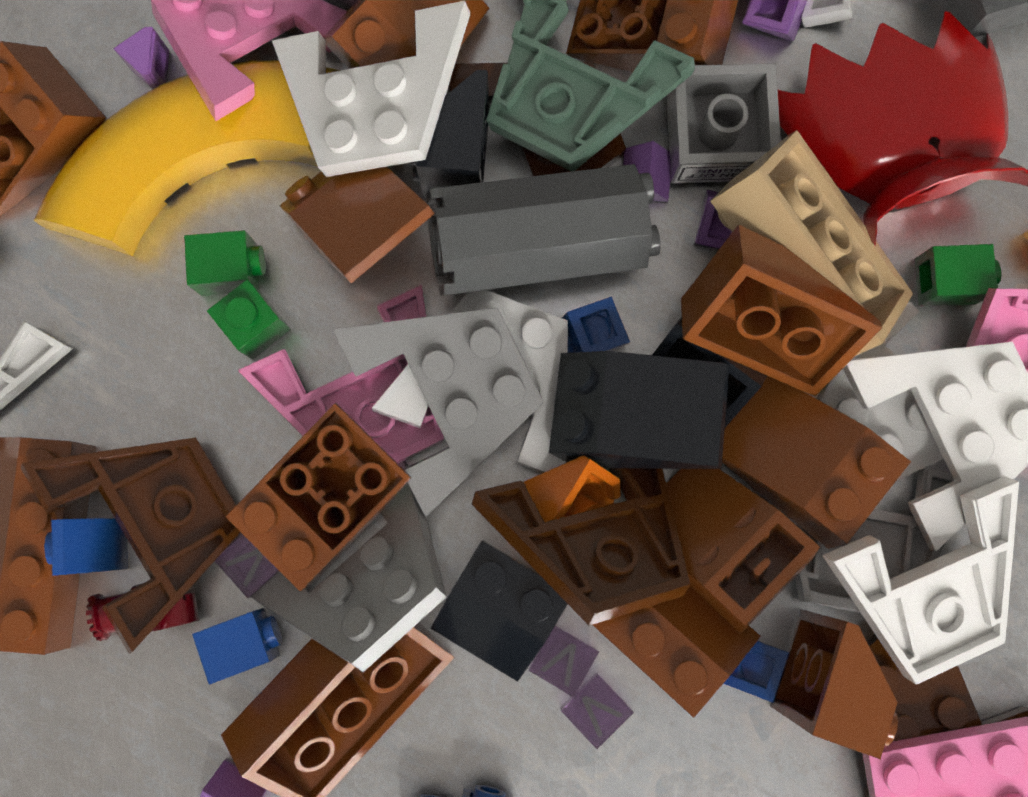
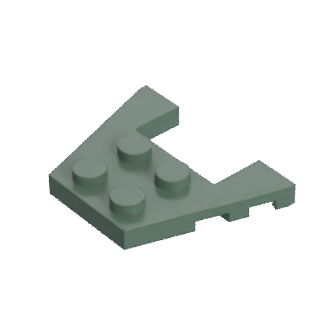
M523 0L524 9L521 19L516 21L511 36L513 45L507 64L502 66L486 121L491 131L573 172L689 78L695 70L694 58L654 40L627 82H622L547 46V43L569 12L566 0Z

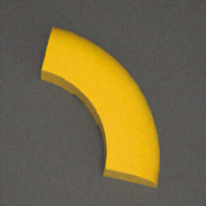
M279 60L231 63L254 82L255 96L251 101L217 121L214 120L188 74L161 84L132 100L106 119L82 142L67 160L47 190L34 221L44 228L133 256L149 225L167 205L165 200L186 183L192 185L212 173L228 168V163L255 158L256 161L283 160L300 162L318 167ZM326 67V73L341 71Z

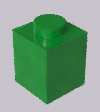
M245 230L184 235L187 285L201 296L228 294L247 279L260 291L259 276L265 275L266 272L265 254L261 245L257 246V243Z
M994 244L932 246L914 259L918 306L978 304L984 301L988 288L998 289L1001 282V266L999 261L995 259Z
M248 279L207 310L208 314L235 348L252 360L291 330L262 292Z

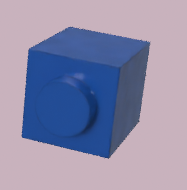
M265 608L246 613L192 634L209 685L268 663L281 656L278 646H281L283 643L282 634L274 616L267 617Z

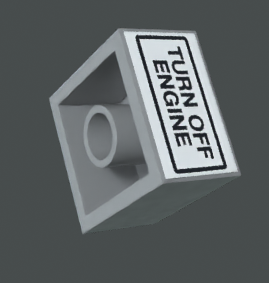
M776 63L695 65L692 75L666 96L671 183L730 182L781 142Z

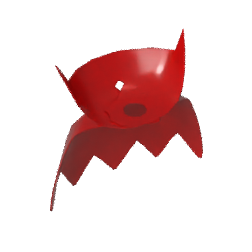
M947 11L944 12L933 49L882 23L878 26L864 66L849 61L815 43L811 48L805 94L778 90L779 122L785 133L790 135L797 130L837 187L869 203L863 215V222L874 246H876L877 222L894 207L899 210L931 202L950 195L981 179L1005 181L1028 186L1027 169L1007 159L998 158L1006 148L1008 140V105L1002 69L994 44L987 33L986 48ZM932 137L940 140L938 150L928 143Z

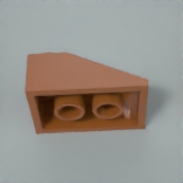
M357 0L323 38L326 41V46L349 69L416 56L415 11L464 0ZM465 0L471 14L461 46L490 9L483 0Z
M388 167L326 177L321 171L312 179L309 176H305L296 181L285 192L287 200L279 205L316 251L350 283H353L435 214L429 205Z
M739 224L681 298L682 334L684 340L813 396H816L882 329L881 321L784 245Z
M767 376L762 387L724 430L722 463L828 549L845 545L851 540L911 463L908 458L865 425L804 391Z

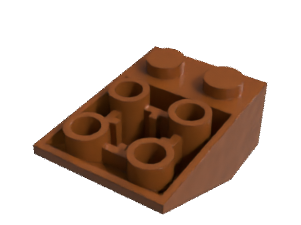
M580 0L566 54L572 58L593 61L596 64L633 72L655 40L693 57L695 65H723L738 0Z
M5 41L0 42V217L62 169L63 165L82 142L106 119L105 115L47 47Z
M334 403L233 508L226 518L301 592L316 582L412 477L337 403Z
M680 469L666 485L690 586L741 634L810 563L820 549V546L779 509L722 470Z

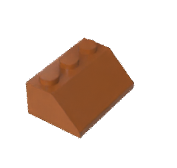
M691 586L688 587L682 597L593 624L600 633L693 718L729 678L761 637L750 626L740 634Z
M801 609L787 651L790 652L788 663L774 703L771 702L770 707L813 736L881 760L884 746H889L892 743L897 732L898 716L895 713L898 702L859 625Z

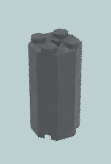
M635 164L429 189L426 193L427 204H437V208H434L435 216H431L428 219V230L436 277L446 275L448 284L438 286L441 296L648 268L649 257L658 256L661 249L660 234L657 226L651 225L649 204H652L654 200L653 180L650 173H639Z

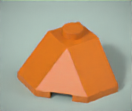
M584 455L523 482L544 522L612 505L614 500L621 497L620 479Z

